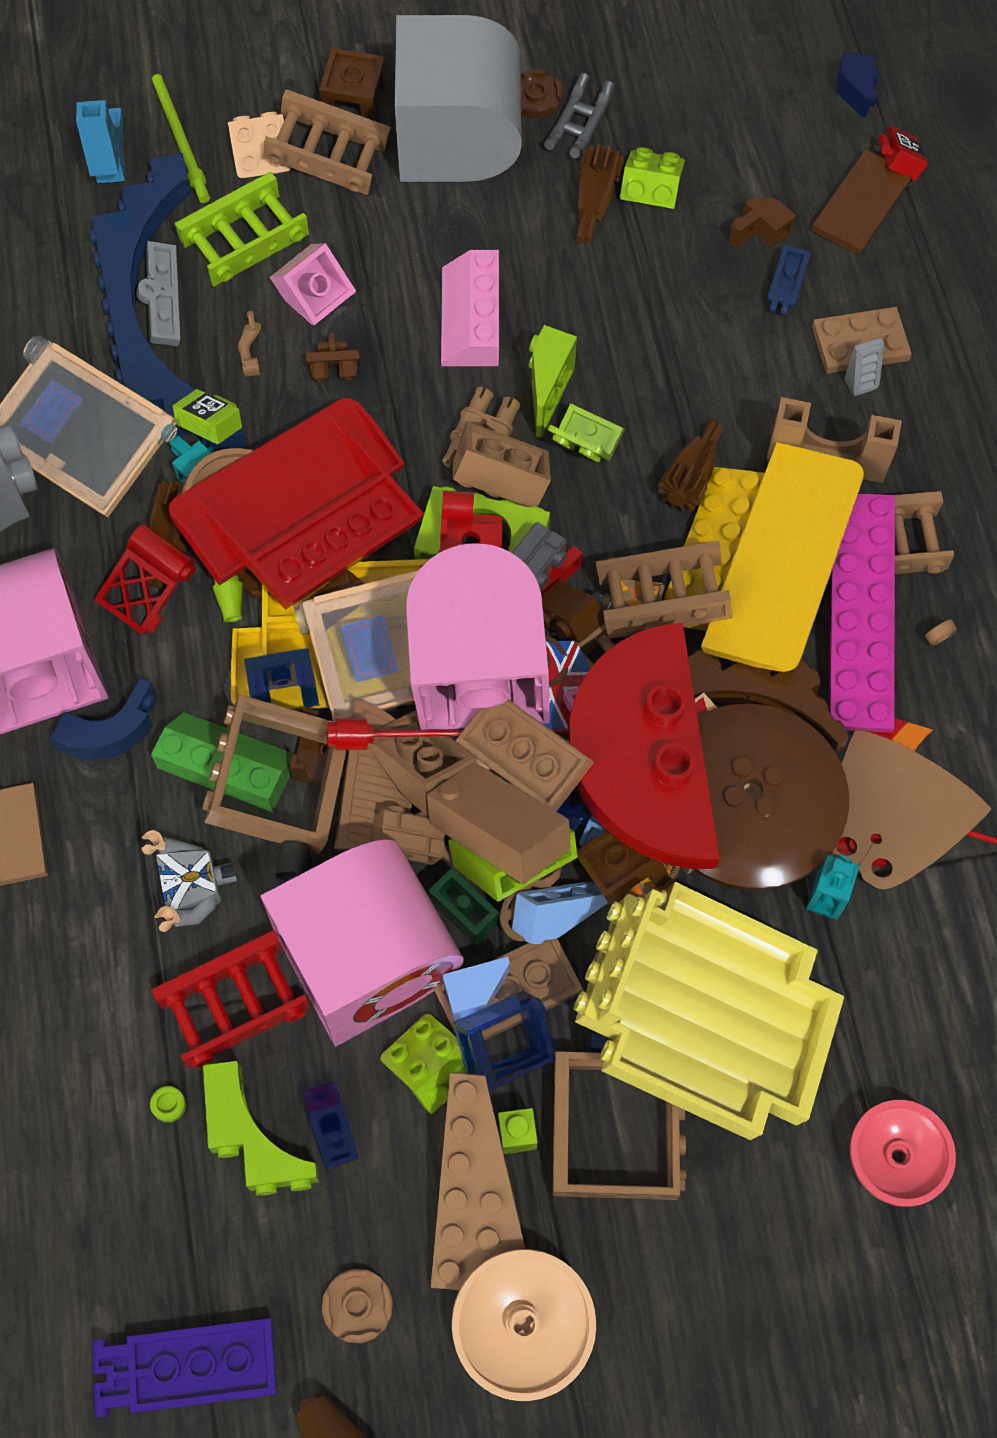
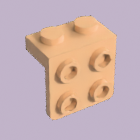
M266 112L260 114L261 117L250 119L249 116H239L233 118L232 122H228L236 171L239 178L263 176L270 171L273 174H278L291 170V167L276 164L263 158L264 140L266 136L277 140L284 123L283 114L277 115V112Z

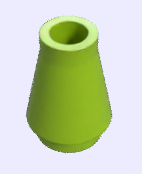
M237 575L220 586L214 579L215 585L212 589L223 614L224 621L235 622L241 620L243 583L239 581Z

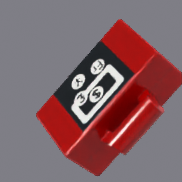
M890 126L886 134L878 137V143L888 168L903 176H912L911 180L916 181L928 164L918 138L894 126Z

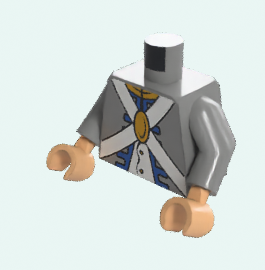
M154 830L148 831L142 836V839H148L153 843V846L145 845L142 847L144 854H152L156 850L161 853L157 854L156 858L165 906L161 907L154 917H163L167 921L161 923L158 927L159 930L166 932L173 924L177 927L200 924L215 909V906L222 902L219 885L237 881L233 862L215 866L210 851L184 841L162 838L161 834Z

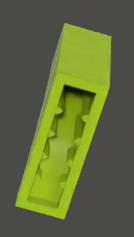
M570 829L571 850L523 885L454 839L448 840L453 867L497 902L578 858L575 833Z

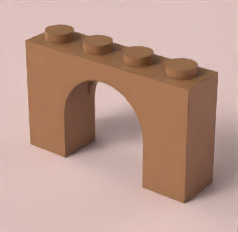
M781 397L766 460L770 461L776 442L855 461L863 468V480L884 482L898 447L901 420L871 415L865 433L858 439L844 442L831 441L815 435L808 429L807 422L811 403Z

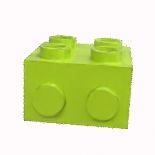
M641 147L631 150L625 165L620 199L674 209L685 159L671 152H666L663 155L656 154L648 148Z
M571 403L559 428L552 425L548 428V431L554 434L552 440L572 451L577 446L580 448L579 453L598 463L601 458L610 461L625 430Z
M430 1014L422 1016L380 1057L383 1064L411 1089L421 1105L430 1114H433L448 1100L450 1072L475 1074L481 1068L467 1046Z

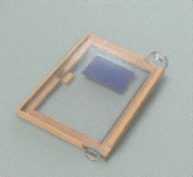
M34 336L28 341L23 352L25 361L30 364L0 404V426L13 424L23 456L27 455L32 470L108 518L163 441L171 442L177 434V427L175 426L177 421L156 405L59 345L50 342L42 336Z
M418 571L320 595L312 600L293 604L300 634L310 633L333 721H335V718L352 717L354 701L356 699L372 704L382 710L415 702L411 687L406 605L410 585Z

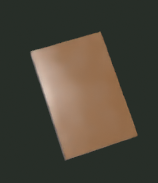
M34 783L1 789L0 886L48 876L36 786Z

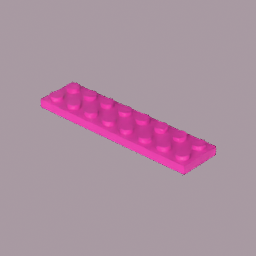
M858 494L831 571L829 713L836 721L842 722L846 730L892 733L894 730L895 495Z

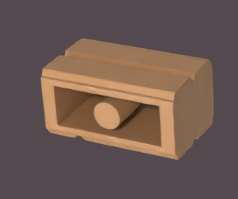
M388 806L375 816L371 842L394 840L399 844L409 861L433 865L442 858L445 833L430 824L429 813L425 815L423 812H419L413 815L405 813V809L402 807Z

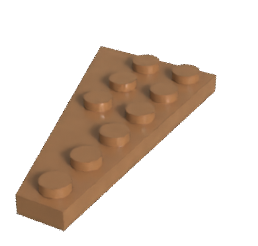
M450 1072L431 1288L459 1290L468 1275L486 1259L504 1251L526 1249L487 1079L484 1074Z

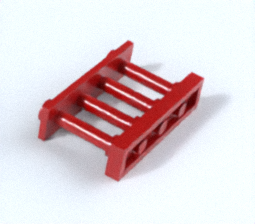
M274 930L151 989L160 1008L164 1009L167 1007L174 1012L191 1050L180 1055L188 1068L192 1066L194 1068H201L203 1065L211 1063L213 1056L285 1020L288 1023L294 1022L302 1018L306 1014L305 1011L311 1008L305 994L295 999L276 959L277 953L283 951ZM258 962L264 964L283 1003L282 1006L266 1014L246 975L247 968ZM227 977L234 979L252 1018L251 1021L235 1029L215 989L217 982ZM196 992L203 994L221 1033V1036L205 1044L202 1043L185 1006L186 997Z

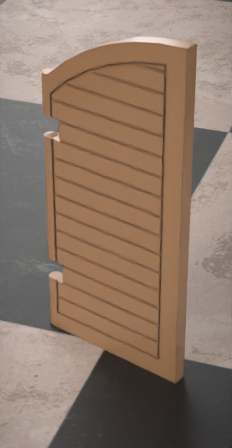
M358 699L354 701L352 718H367V723L374 725V731L396 720L390 714L372 704ZM369 747L367 750H348L334 847L344 851L372 841L373 820L382 809L388 806H399L405 809V813L411 814L412 803L404 797Z

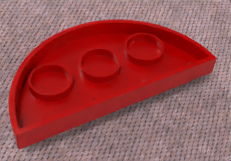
M683 623L649 628L620 641L596 661L580 684L570 715L567 742L590 758L594 764L583 776L576 788L584 803L600 824L631 849L662 863L678 867L715 869L720 857Z

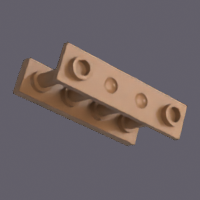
M286 89L282 97L281 114L286 118L277 140L266 136L263 158L349 188L353 192L368 195L373 174L366 171L375 149L385 152L391 127ZM296 121L312 126L303 149L287 144ZM322 131L338 136L330 158L314 153ZM349 140L365 145L356 168L340 163Z
M941 491L895 495V545L897 555H895V574L923 571L940 573L949 568L954 558V551L939 550L933 517L937 516L943 504ZM918 518L921 520L927 553L910 554L903 519Z
M719 541L702 542L691 546L597 561L596 567L600 585L609 584L613 608L603 611L608 639L634 635L649 628L666 624L683 623L684 627L732 619L729 590L718 591L713 567L722 565ZM701 568L706 594L687 597L682 571ZM670 573L675 599L656 602L652 576ZM621 579H640L644 604L625 607Z

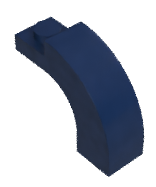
M140 678L121 711L109 719L88 721L65 712L50 737L56 750L75 758L101 760L118 756L132 749L145 738L153 727L147 713L154 709L157 702V693L152 682Z

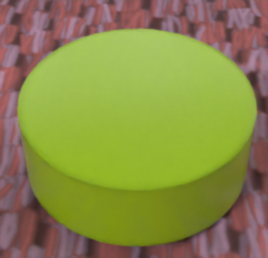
M165 1086L159 1088L153 1094L150 1108L154 1116L160 1121L174 1122L184 1114L186 1100L177 1088Z

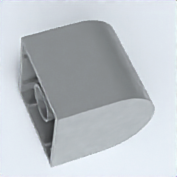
M396 15L395 117L400 182L479 181L504 172L517 160L522 146L520 48L510 31L499 23L487 18L471 15Z

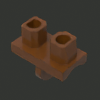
M335 333L329 334V342L318 343V351L330 352L306 353V362L308 368L311 369L314 382L329 381L328 367H340L341 380H356L357 366L360 365L359 350L337 351L347 350V341L336 342Z

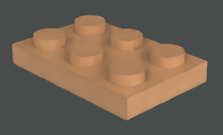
M897 307L813 320L812 329L826 374L847 371L854 347L877 338H882L884 342L882 365L909 361L912 353Z

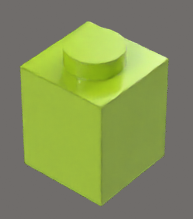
M533 1108L498 1113L503 1154L537 1150L538 1142Z

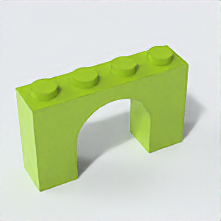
M433 486L414 547L415 560L431 559L439 553L443 491H456L455 489ZM474 493L473 514L502 516V531L510 541L508 551L511 553L535 522H539L549 528L550 512L544 511L542 508L520 506L509 500L498 501Z

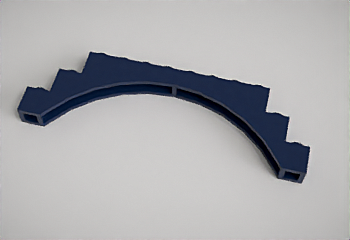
M183 153L150 159L152 171L147 172L149 182L121 187L123 199L118 200L120 211L92 216L94 228L89 229L93 246H98V251H94L93 254L97 269L102 268L103 274H98L100 288L102 292L106 291L107 297L102 298L106 315H111V320L106 321L110 338H115L116 344L111 345L114 361L120 362L121 367L116 369L118 383L156 405L174 420L172 406L195 389L176 377L153 352L138 324L135 293L139 268L146 253L147 242L151 241L165 218L192 193ZM123 406L124 411H130L133 421L144 419ZM175 425L171 430L172 438L195 434L178 425ZM243 428L218 445L202 437L203 445H209L215 451L229 448L247 449Z

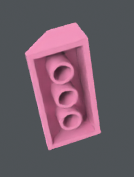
M469 250L442 267L441 366H499V250Z

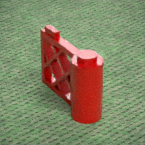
M142 524L129 538L126 551L94 601L142 635H146L148 631L154 633L163 619L159 614L178 584L182 581L188 582L196 571L194 566L195 559L146 524ZM132 560L139 565L141 578L127 581L125 567ZM146 571H148L153 576L147 577ZM159 579L167 587L160 597L151 598L148 581ZM142 582L145 599L130 602L128 585ZM121 586L124 604L113 605L105 598L112 588ZM146 603L148 616L141 625L134 620L131 606ZM120 608H125L126 613L120 610Z

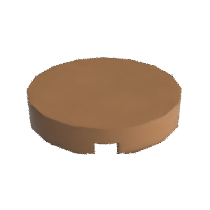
M352 1269L339 1274L330 1283L323 1295L322 1313L327 1327L336 1337L348 1343L362 1344L377 1338L387 1328L392 1317L393 1299L389 1287L378 1275L368 1270Z

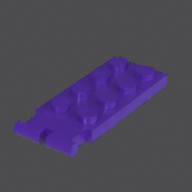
M271 1318L127 1336V1344L107 1347V1340L92 1341L93 1375L107 1374V1382L94 1384L95 1418L110 1416V1408L130 1406V1413H139L278 1395L273 1323Z

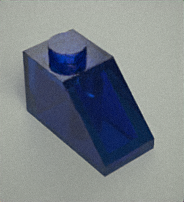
M334 1081L303 1091L308 1115L325 1168L330 1169L359 1159L337 1082Z

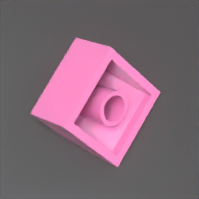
M326 243L309 245L270 276L283 299L312 325L317 324L356 292Z

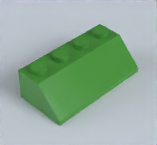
M183 712L164 728L151 756L158 769L213 790L215 782L210 781L209 778L214 762H220L222 753L216 750L221 733L227 734L228 728ZM238 733L224 794L273 813L291 775L289 767L293 753Z

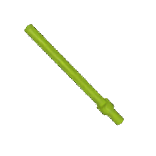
M155 74L152 77V81L180 153H183L190 186L195 188L199 201L206 203L210 200V196L205 186V176L203 171L197 166L163 77L160 74Z

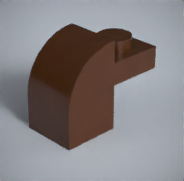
M769 197L750 199L745 202L743 215L738 216L731 224L729 242L737 249L757 234L773 248L792 234L796 215L776 199Z

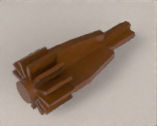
M598 144L596 149L589 145L588 149H584L579 168L581 176L578 217L580 218V223L576 235V241L579 243L591 244L595 224L602 220L612 199L615 182L620 180L624 156H619L620 151H613L611 146L606 147Z
M710 420L700 437L698 435L693 437L676 454L670 468H667L659 482L658 494L665 495L662 501H669L672 504V509L675 506H680L682 512L687 507L693 511L700 504L708 489L706 487L716 459L714 454L717 446L716 443L723 432V425L720 422L715 423L713 420Z
M162 481V483H159L153 503L154 508L150 517V528L183 550L187 540L171 519L169 506L170 502L181 494L185 482L170 481V483ZM155 579L148 581V585L162 589L163 582Z

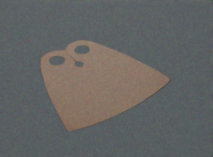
M867 731L854 732L842 761L849 789V812L841 838L850 837L856 842V852L846 857L850 858L852 863L860 864L858 871L862 874L864 881L878 889L885 890L907 881L942 857L966 836L991 811V808L966 784L922 755L882 736ZM873 834H879L882 837L880 844H874L870 838ZM835 847V849L831 853V856L842 854L839 853L837 848ZM884 858L891 863L892 873L888 877H878L873 873L872 863L876 859Z

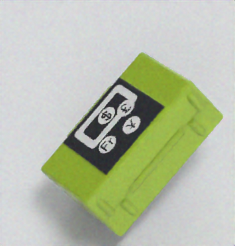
M196 389L172 406L174 417L177 421L176 425L217 445L242 428L237 405L218 395L213 397Z

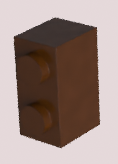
M560 580L541 594L544 628L556 631L564 639L568 637L580 644L605 622L604 614L594 596Z

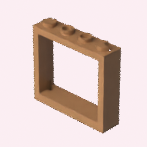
M239 694L234 707L228 705L224 723L229 724L227 734L221 733L216 750L222 753L220 762H214L209 778L210 781L215 782L213 791L207 790L202 810L207 811L205 823L280 844L284 841L300 842L309 846L310 852L320 854L328 840L346 750L336 751L335 747H329L311 831L221 807L242 720L327 744V721L329 720Z
M556 1052L554 1062L552 1196L677 1200L680 1196V1190L685 1191L686 1170L680 1169V1155H685L686 1136L679 1132V1120H685V1110L667 1101L666 1186L568 1184L569 1069L602 1070L604 1061L600 1059L601 1053Z

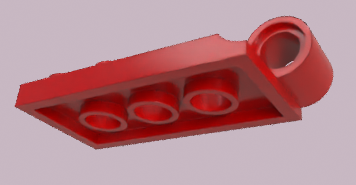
M443 491L439 553L451 547L463 545L462 540L468 536L477 538L479 544H488L501 548L502 516L473 514V492Z

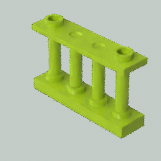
M271 171L175 223L178 238L183 247L186 248L196 243L211 263L207 265L213 286L230 280L234 275L290 244L301 241L305 236L309 235L307 216L302 213L292 218L277 198L280 196L277 178ZM265 204L271 208L282 222V225L271 231L266 229L253 212ZM241 217H244L258 235L257 239L246 245L229 225ZM218 230L221 231L235 250L220 258L205 238Z

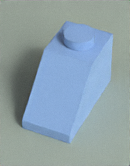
M508 957L443 974V983L454 1021L461 1019L463 1023L472 1022L482 1017L481 1013L487 1012L510 972Z

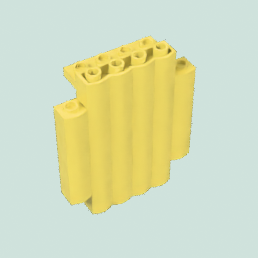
M674 882L666 890H660V892L652 889L643 898L627 894L620 902L615 901L607 915V920L611 921L608 932L603 931L596 945V949L600 951L598 961H592L585 975V980L589 981L587 991H582L579 994L574 1005V1010L578 1012L576 1023L612 1039V1041L607 1040L601 1051L600 1059L604 1061L601 1071L748 1140L763 1134L769 1113L796 1126L809 1120L844 1000L843 995L809 980L818 950L677 882Z

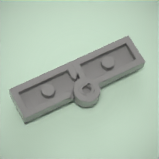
M148 241L146 245L147 279L139 282L136 295L141 302L148 304L149 343L178 346L180 342L176 245Z

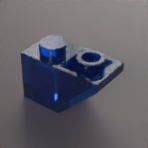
M843 52L838 70L836 92L861 117H866L869 106L875 105L877 89H872L873 85L877 83L879 68H874L875 56Z

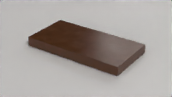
M865 149L813 223L811 231L860 256L911 182L912 176H903L890 170L886 159Z

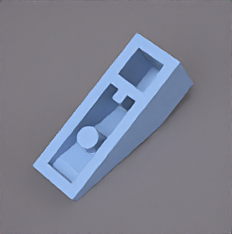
M594 881L519 892L516 895L512 930L521 935L528 943L541 944L545 940L559 938L608 902Z

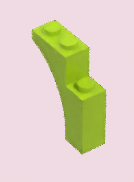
M238 1061L203 1065L208 1148L213 1154L218 1153L220 1158L238 1156L239 1150H244L246 1186L250 1191L256 1190V1195L275 1194L278 1187L290 1186L291 1191L308 1190L312 1188L311 1183H318L319 1171L315 1163L301 1160L282 1151L270 1142L257 1127L247 1106L243 1088L242 1068Z

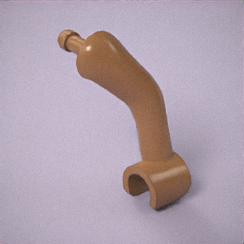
M253 311L247 312L249 324L245 325L238 342V350L245 377L260 375L257 357L251 358L250 345L262 328L260 323L255 322Z

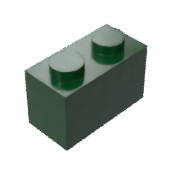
M452 868L428 890L433 906L475 946L499 924V912Z

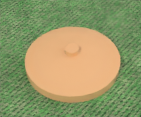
M513 1249L491 1256L468 1275L455 1299L452 1312V1337L458 1357L465 1370L476 1383L492 1394L516 1401H532L559 1392L569 1385L582 1371L590 1357L595 1341L596 1315L587 1287L570 1266L559 1258L543 1251Z

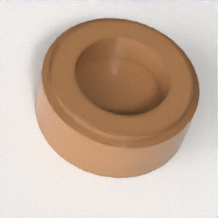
M951 619L929 631L925 638L930 645L935 646L952 636L957 631V627Z

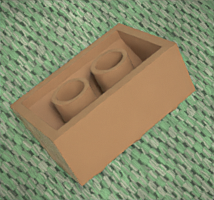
M466 421L453 463V480L464 487H474L483 490L492 497L508 499L516 505L538 507L551 481L549 452Z

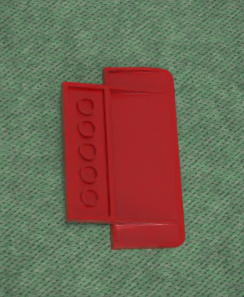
M349 398L338 400L175 497L169 506L171 519L219 586L249 568L285 610L421 522L424 517L421 509L392 478V476L403 469L405 463L374 419L357 401Z

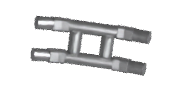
M580 73L556 126H554L544 143L545 147L548 150H552L560 143L564 132L578 137L575 145L570 150V155L573 158L580 157L584 149H587L590 139L608 107L615 84L610 81L604 82L595 107L581 103L590 76ZM574 112L589 117L585 127L570 122Z

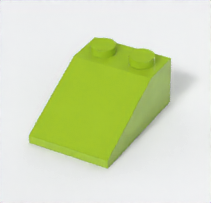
M546 325L543 326L539 335H534L529 351L533 352L529 368L532 369L536 437L542 438L575 370L577 344L576 336Z

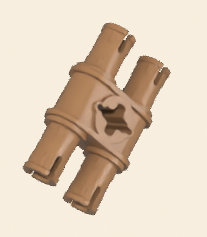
M477 387L469 407L462 409L460 421L456 429L451 432L450 439L452 443L442 460L444 465L450 468L452 462H454L466 421L510 436L513 432L512 422L520 408V403L513 398L511 405H509L511 397H504L496 417L485 414L493 398V393L486 389L482 395L483 387Z

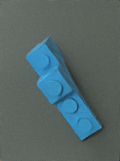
M106 100L77 102L76 123L90 176H95L97 183L125 181L123 114L121 108L108 109Z

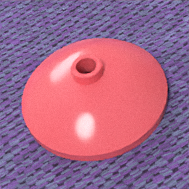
M891 1100L874 1106L858 1121L850 1141V1159L858 1180L874 1197L890 1205L913 1207L925 1204L943 1192L954 1173L956 1152L948 1128L933 1111L912 1101ZM893 1151H898L902 1154L903 1161L901 1163L894 1161L892 1158Z

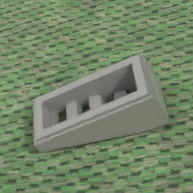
M877 338L854 347L844 377L853 396L878 388L884 347L882 338Z

